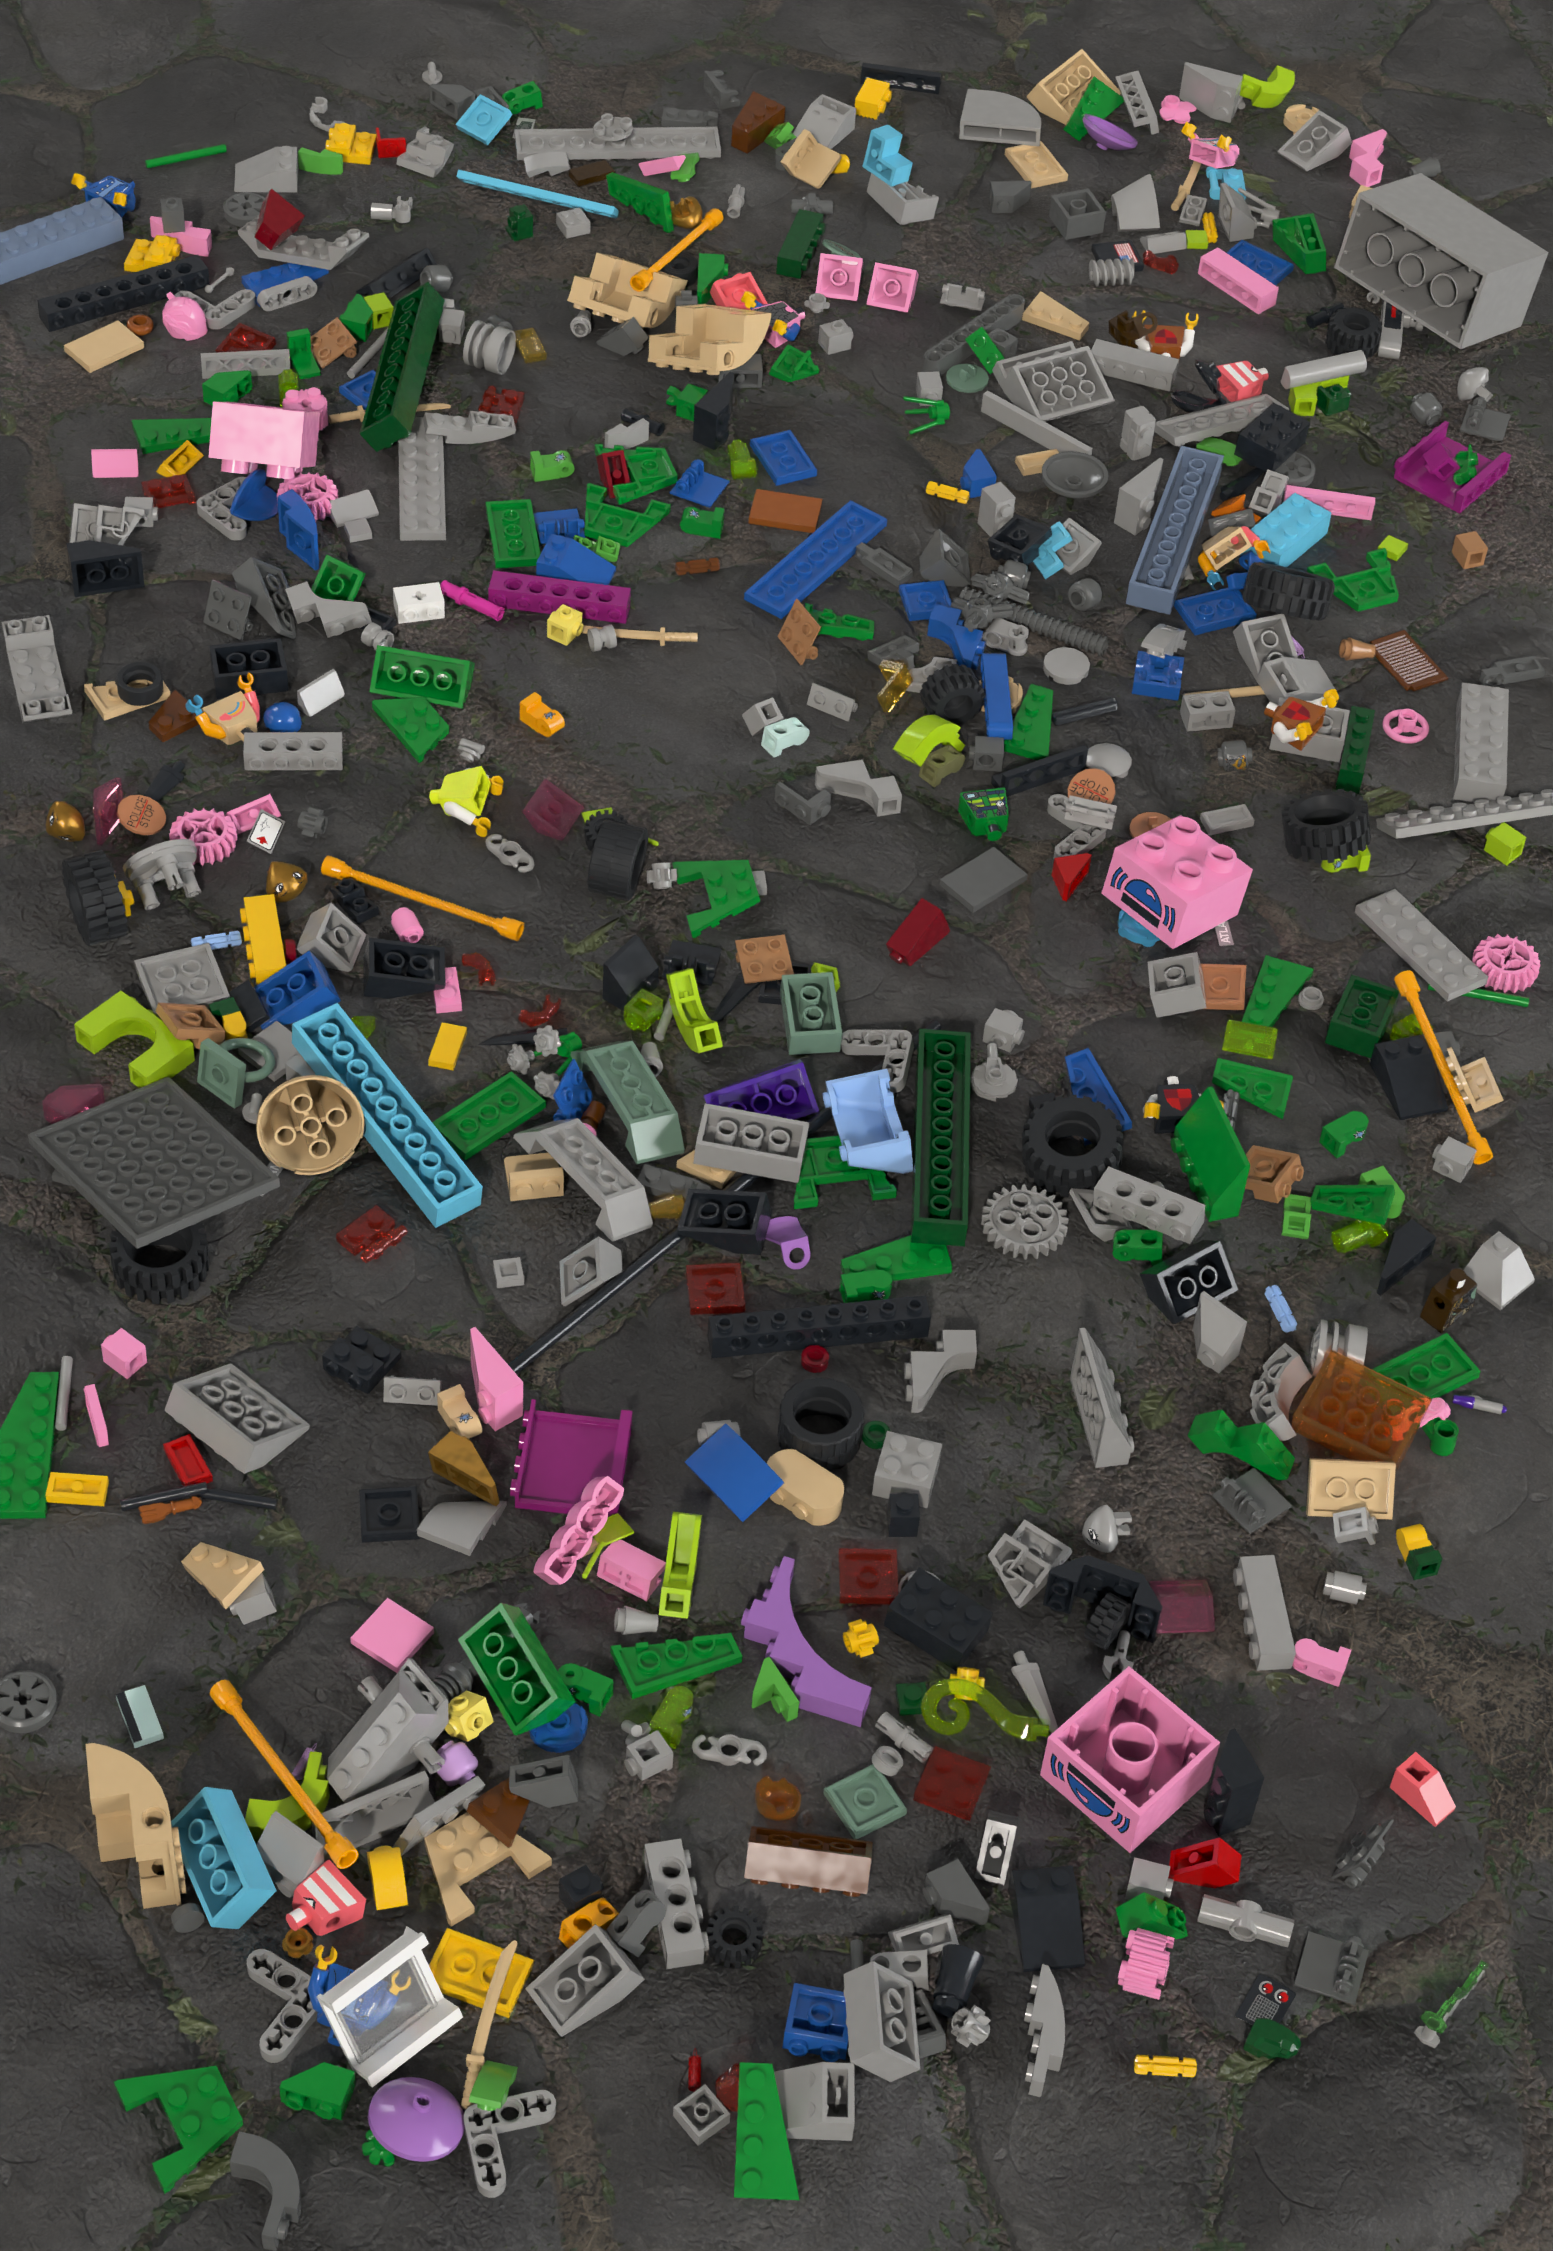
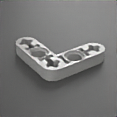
M248 289L236 292L216 306L189 291H180L175 294V297H188L197 301L200 307L204 309L207 327L211 329L225 327L253 309L256 305L255 293Z
M246 477L235 478L197 500L199 516L226 537L235 541L246 537V522L233 516L229 508L238 488ZM222 496H230V498H227V499H223V498H220V497H222ZM218 517H227L223 520L216 519Z
M1061 794L1050 796L1047 812L1074 832L1057 844L1054 858L1088 853L1105 839L1107 829L1064 819L1069 798ZM1083 840L1087 844L1078 845L1074 841Z
M847 1030L842 1033L841 1050L847 1055H885L882 1069L888 1070L890 1091L897 1093L905 1087L914 1049L913 1038L909 1031ZM874 1040H882V1041H883V1042H882L881 1044H879V1045H871V1044H870V1043H871L872 1041H874ZM895 1059H903V1062L899 1064L891 1063Z
M257 1949L250 1953L247 1958L249 1977L288 2001L263 2033L259 2044L262 2058L270 2063H278L288 2056L317 2018V2012L313 2009L311 2000L307 2004L308 1985L311 1976L271 1951ZM264 1961L267 1962V1969L265 1967L256 1969V1962L258 1964H262ZM284 1975H291L296 1979L295 1983L290 1987L280 1986L278 1980ZM291 2015L300 2016L303 2020L301 2025L296 2028L287 2027L284 2022ZM280 2039V2049L273 2048L270 2051L268 2043L274 2045Z
M536 2090L508 2096L501 2109L496 2108L494 2110L496 2123L494 2124L491 2117L492 2111L482 2110L477 2107V2104H473L465 2110L464 2131L476 2185L483 2196L495 2198L500 2196L506 2188V2171L497 2134L550 2122L556 2113V2099L549 2091ZM543 2101L544 2106H546L545 2112H540V2109L537 2108V2102ZM524 2104H527V2110H529V2116L526 2117L524 2116ZM507 2107H513L518 2110L519 2115L516 2119L508 2121L502 2118V2110ZM479 2115L480 2119L483 2120V2125L476 2126V2123L473 2122L474 2116ZM481 2144H489L493 2147L494 2152L491 2156L480 2157L475 2150ZM492 2166L493 2177L497 2179L495 2186H490V2183L487 2181V2167Z

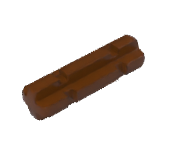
M717 557L709 558L708 561L706 559L689 560L687 563L685 561L675 563V571L678 576L686 575V572L697 574L708 572L707 570L713 572L720 569V562Z

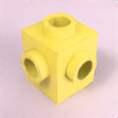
M562 604L547 619V637L567 646L583 631L582 612Z
M467 1690L461 1695L454 1697L448 1704L449 1723L444 1729L450 1736L467 1742L476 1738L481 1731L494 1722L486 1698Z

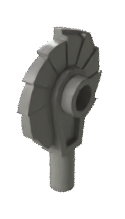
M989 1043L987 1045V1062L975 1067L970 1077V1085L977 1096L996 1102V1098H1006L1015 1092L1018 1079H1016L1015 1070L1012 1071L1007 1064H1002L1000 1057H998L997 1044Z

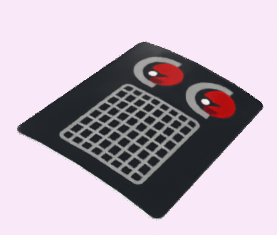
M1259 1974L1236 2012L1235 2017L1251 2025L1254 2024L1257 2017L1269 2018L1280 2024L1296 1993L1277 1981Z

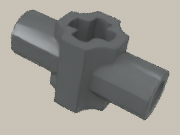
M808 193L805 197H802V200L791 199L790 212L797 213L799 209L821 214H832L833 201L820 200L815 193Z

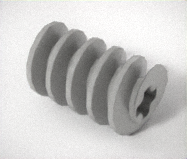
M1117 258L1113 262L1111 259H1107L1105 263L1102 259H1099L1097 263L1095 260H1090L1089 279L1094 281L1096 287L1099 286L1100 280H1102L1104 286H1107L1108 280L1111 281L1112 286H1115L1116 280H1119V284L1122 286L1124 279L1127 280L1128 285H1131L1134 278L1133 258L1130 261L1127 258H1123L1122 261Z

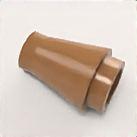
M1349 637L1341 641L1339 655L1341 658H1345L1346 661L1373 658L1376 649L1373 644Z

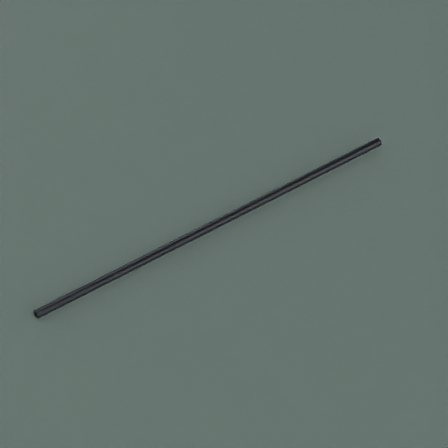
M932 1020L922 1029L941 1030V1025L937 1020ZM919 1031L912 1036L914 1043L913 1052L917 1049ZM898 1058L893 1060L891 1063L899 1064L903 1061V1059ZM884 1060L869 1072L882 1070ZM830 1107L823 1108L807 1121L809 1122L807 1138L833 1118ZM743 1173L723 1190L743 1191L760 1176ZM675 1228L508 1364L516 1374H519L686 1238V1236L678 1234L677 1228Z

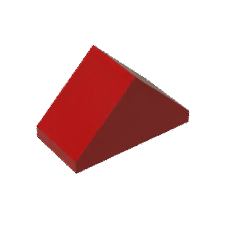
M1083 853L1054 858L1052 877L1062 900L1067 902L1089 873L1091 854Z

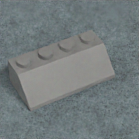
M400 1670L328 1757L327 1780L343 1802H350L374 1792L438 1715L403 1670Z

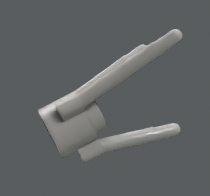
M1238 188L1240 193L1266 207L1260 209L1250 205L1252 211L1261 214L1260 220H1263V222L1257 221V226L1268 229L1270 225L1273 226V219L1279 218L1280 210L1275 209L1276 206L1266 203L1244 189Z

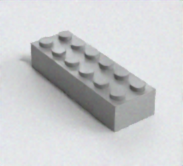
M1462 683L1456 706L1454 800L1474 802L1485 799L1495 801L1497 797L1504 796L1507 786L1509 689Z

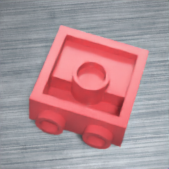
M751 272L745 274L738 273L732 278L725 280L719 279L713 283L710 291L717 306L751 310L741 301L745 291L754 294L756 300L761 304H768Z

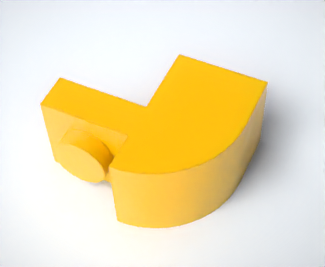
M379 1846L374 1851L367 1852L376 1909L381 1910L408 1905L400 1848Z

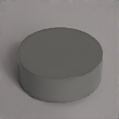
M195 1903L181 1905L171 1915L174 1929L180 1933L194 1931L202 1925L205 1918L201 1907Z

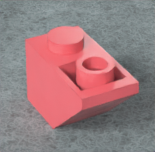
M1417 1752L1412 1754L1396 1769L1390 1788L1434 1827L1455 1810L1456 1806L1439 1771Z

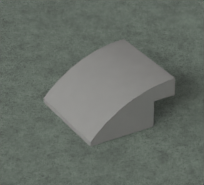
M1072 341L997 361L992 369L999 385L1011 402L1044 422L1111 404L1115 401L1089 346L1076 349Z

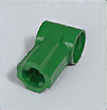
M1429 1399L1421 1401L1419 1405L1428 1401ZM1418 1411L1412 1415L1416 1421H1419L1424 1413ZM1437 1417L1421 1427L1430 1439V1449L1433 1453L1439 1456H1449L1453 1453L1459 1433L1456 1423Z

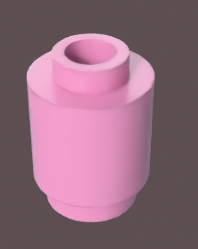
M406 907L399 908L393 912L391 924L400 941L417 943L422 938L424 931L414 912Z

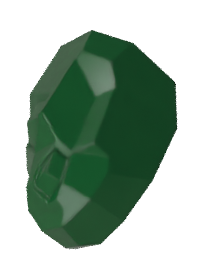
M1257 2017L1243 2050L1258 2058L1264 2056L1268 2059L1276 2057L1289 2059L1298 2053L1301 2042L1299 2037L1287 2027L1269 2018Z

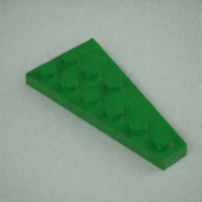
M30 1372L0 1429V1519L46 1518L47 1502L45 1495L51 1471L60 1380L59 1372Z

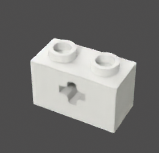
M439 582L393 588V603L399 624L445 618L444 598Z

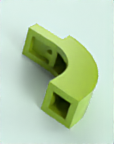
M1277 65L1268 77L1267 82L1243 74L1240 96L1251 99L1252 106L1260 108L1276 107L1284 100L1293 87L1295 73Z
M926 715L917 719L904 731L893 750L903 759L921 767L929 753L938 744L941 743L944 746L951 745L959 753H961L965 744L958 739L960 737L958 731L961 727L937 715Z
M688 968L666 974L671 998H669L670 1006L678 1029L689 1048L696 1053H702L723 1047L717 1021L711 1020L702 1006L694 970Z
M310 1751L301 1788L309 1796L317 1809L323 1813L330 1797L329 1781L326 1780L328 1766L323 1765L321 1752ZM292 1795L277 1801L249 1799L245 1821L255 1842H258L271 1815L275 1811L303 1831L312 1826L311 1820Z

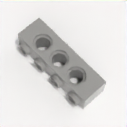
M342 732L244 733L245 770H343Z
M1109 1166L1094 1187V1206L1188 1244H1191L1204 1223V1204Z
M681 1839L645 1844L644 1863L650 1891L655 1894L666 1908L664 1919L657 1925L666 1969L703 1964L704 1951L709 1950V1942L706 1931L701 1932L699 1923H703L701 1905L695 1904L694 1896L697 1895L695 1877H689L688 1868H691L689 1850H683ZM672 1873L677 1876L674 1878H670L665 1875ZM672 1901H680V1902H682L683 1904H681V1905H674V1904H672L671 1902H672ZM685 1928L689 1931L686 1933L678 1932L677 1929Z

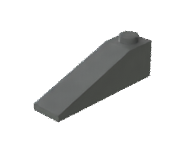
M250 557L232 572L238 591L251 597L250 604L278 634L294 639L296 637L294 617L289 613V609L292 607L290 601L287 600L285 590L289 588L283 570Z

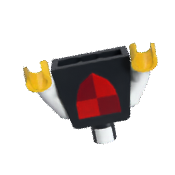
M1176 1076L1167 1077L1164 1080V1085H1159L1156 1094L1151 1095L1145 1103L1143 1118L1154 1117V1134L1174 1133L1176 1125L1201 1094L1197 1092L1194 1085L1180 1084L1179 1078ZM1220 1101V1103H1221V1105H1222V1107H1223V1109H1224V1102H1223V1101Z

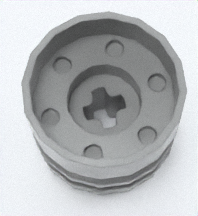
M480 320L475 321L465 339L463 348L464 363L479 369L485 367V370L495 374H504L509 368L516 346L515 332L500 326L494 329V325L490 323L486 324Z
M1320 1319L1317 1329L1313 1334L1310 1347L1311 1375L1319 1377L1322 1365H1324V1377L1330 1379L1334 1367L1339 1368L1340 1381L1359 1383L1367 1347V1326L1348 1324L1344 1335H1339L1338 1322L1334 1321L1330 1333H1327L1328 1321Z

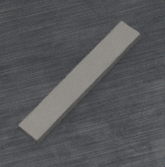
M986 391L983 394L981 412L1050 450L1057 449L1059 453L1081 452L1092 456L1093 448L990 391Z

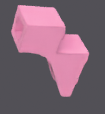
M1384 129L1352 141L1349 155L1352 164L1349 176L1360 185L1370 187L1381 181L1384 165L1377 159L1384 149L1382 144L1387 135Z

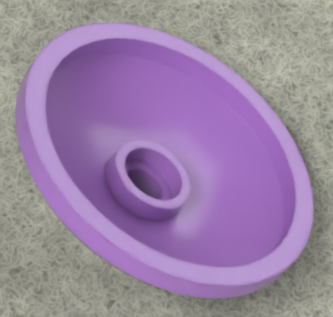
M1085 114L1082 118L1088 134L1097 141L1096 145L1103 150L1108 148L1118 151L1130 150L1138 144L1133 136L1111 122L1090 114Z
M405 2077L384 2084L374 2094L368 2110L369 2126L376 2140L394 2155L412 2161H433L450 2154L460 2143L465 2129L464 2113L457 2099L441 2085L423 2078Z

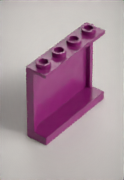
M532 1399L530 1410H525L523 1416V1427H526V1433H520L519 1450H522V1455H516L514 1472L518 1473V1477L511 1481L510 1496H515V1508L568 1514L570 1509L581 1501L583 1490L592 1479L608 1476L623 1486L633 1411L621 1410L620 1420L536 1410V1400ZM620 1502L613 1510L608 1512V1517L618 1513Z

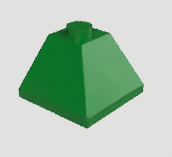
M326 555L311 590L315 595L323 599L354 601L366 573L340 559Z

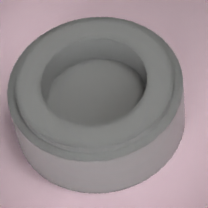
M880 1746L872 1756V1763L882 1774L894 1776L903 1766V1759L894 1748Z

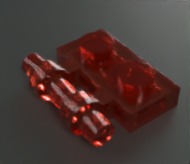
M489 386L484 391L483 402L480 403L478 411L513 416L516 426L524 401V392L503 389L501 394H496V388Z
M376 1205L338 1232L336 1240L354 1256L364 1251L360 1257L363 1262L368 1263L372 1259L376 1260L381 1257L383 1251L391 1245L396 1246L402 1241L401 1238L408 1231L403 1225L393 1229L395 1227V1220Z

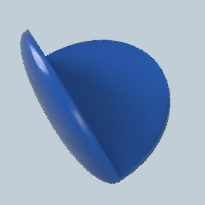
M256 469L242 482L231 504L230 513L233 516L249 521H263L274 517L278 513L277 494L265 485V470Z

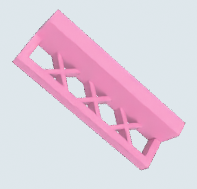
M1287 485L1285 488L1284 501L1296 493L1332 513L1331 515L1364 520L1372 519L1375 497Z

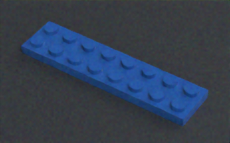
M850 500L744 593V600L782 619L790 612L796 599L800 602L804 600L856 554L857 545L861 542L867 544L887 526V519Z

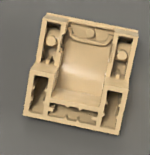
M596 253L590 278L575 276L567 301L574 303L573 307L585 311L586 307L592 309V314L605 317V314L612 316L611 320L618 323H623L624 320L626 321L634 317L642 329L644 327L654 328L662 324L675 308V295H681V290L685 289L688 280L658 271L654 272L653 280L649 283V286L643 291L637 292L632 289L630 279L637 272H640L642 269L647 270L649 267L613 255Z
M709 304L677 306L676 333L649 335L648 362L656 363V367H669V365H673L675 370H686L687 367L690 368V372L699 373L707 370L708 375H720V371L735 369L746 363L754 355L766 335L771 321V313Z
M96 1743L85 1744L90 1800L93 1815L96 1817L101 1862L136 1857V1862L139 1865L144 1909L173 1904L181 1905L180 1894L186 1893V1883L178 1827H172L168 1803L161 1786L149 1770L126 1753ZM164 1871V1875H157L158 1872Z

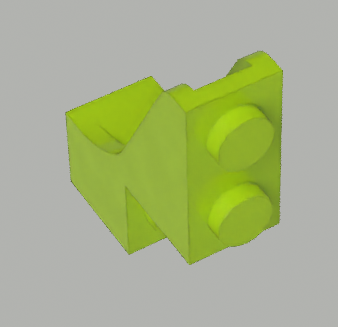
M1350 375L1290 388L1288 401L1291 412L1299 416H1314L1318 387L1326 388L1335 384H1340L1343 388L1348 387Z
M673 1512L659 1615L688 1619L693 1580L696 1572L702 1515Z

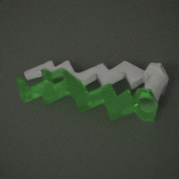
M1481 1960L1461 1988L1457 1987L1449 2001L1446 2000L1437 2013L1426 2011L1421 2016L1426 2025L1419 2026L1414 2033L1423 2044L1433 2048L1437 2047L1440 2040L1436 2033L1442 2034L1447 2028L1445 2023L1447 2018L1452 2015L1461 2000L1466 1999L1470 1991L1474 1989L1484 1974V1969L1489 1966L1488 1963Z

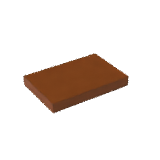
M756 489L749 515V524L813 533L817 528L823 499Z

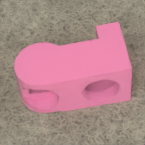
M1305 1638L1297 1641L1295 1644L1296 1655L1292 1665L1294 1669L1307 1676L1339 1687L1351 1650L1340 1646L1339 1651L1335 1652L1319 1646L1312 1639Z

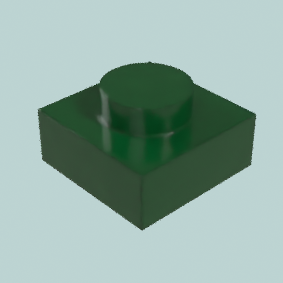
M925 1682L896 1684L895 1693L899 1716L929 1714L930 1707Z

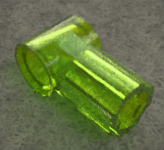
M285 369L281 374H278L281 408H283L282 402L288 390L299 391L297 373H294L291 369Z
M733 440L727 448L731 461L733 480L756 478V462L754 457H750L746 443H743L741 440Z
M1356 1219L1353 1224L1333 1231L1331 1239L1336 1251L1344 1254L1366 1244L1370 1247L1381 1244L1387 1238L1388 1231L1382 1224Z

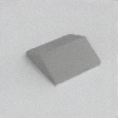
M1068 518L1062 525L1073 540L1055 553L1064 565L1062 569L1072 575L1089 565L1102 543L1071 518Z
M1070 1189L1069 1193L1089 1230L1102 1241L1112 1240L1117 1231L1133 1230L1128 1220L1093 1205L1094 1190Z

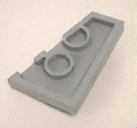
M476 1776L414 1815L392 1848L399 1847L402 1856L443 1824L452 1821L464 1808L467 1810L470 1802L479 1797L478 1795L485 1786L484 1782L479 1776Z

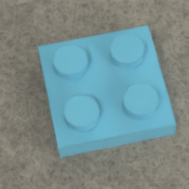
M480 94L455 125L458 130L489 145L510 119L512 113L509 109Z

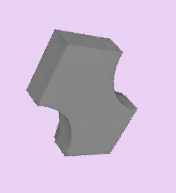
M933 657L928 665L908 670L905 691L920 693V690L923 689L922 684L927 681L926 678L929 675H933L934 671L942 669L943 666L957 664V660Z

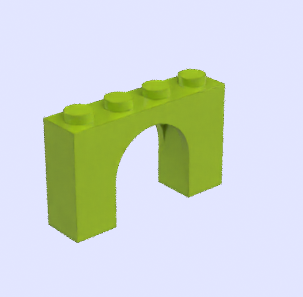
M122 991L116 993L74 1024L76 1041L94 1055L115 1039L125 1035H142L151 1039L154 1042L152 1047L128 1064L130 1082L138 1088L166 1077L171 1079L195 1061L194 1045L190 1039L179 1040L175 1038L164 1022L152 1010H147L134 997H129Z

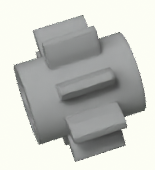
M670 863L652 864V870L647 871V883H653V889L672 888V882L677 881V869H671Z
M974 2005L971 2010L963 2007L954 2014L951 2021L953 2028L951 2033L957 2037V2042L968 2047L970 2043L978 2046L987 2039L990 2033V2025L988 2024L990 2019L984 2016L985 2011Z

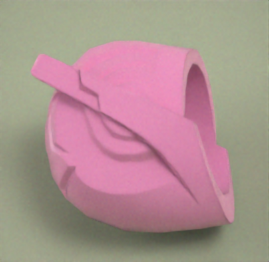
M171 292L167 294L169 300L164 306L162 317L164 326L169 334L174 338L185 339L186 341L204 336L208 332L206 318L198 302L188 297H175Z

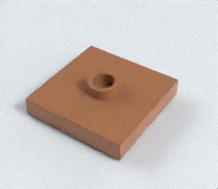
M1201 964L1207 1007L1204 1009L1244 1010L1246 965Z

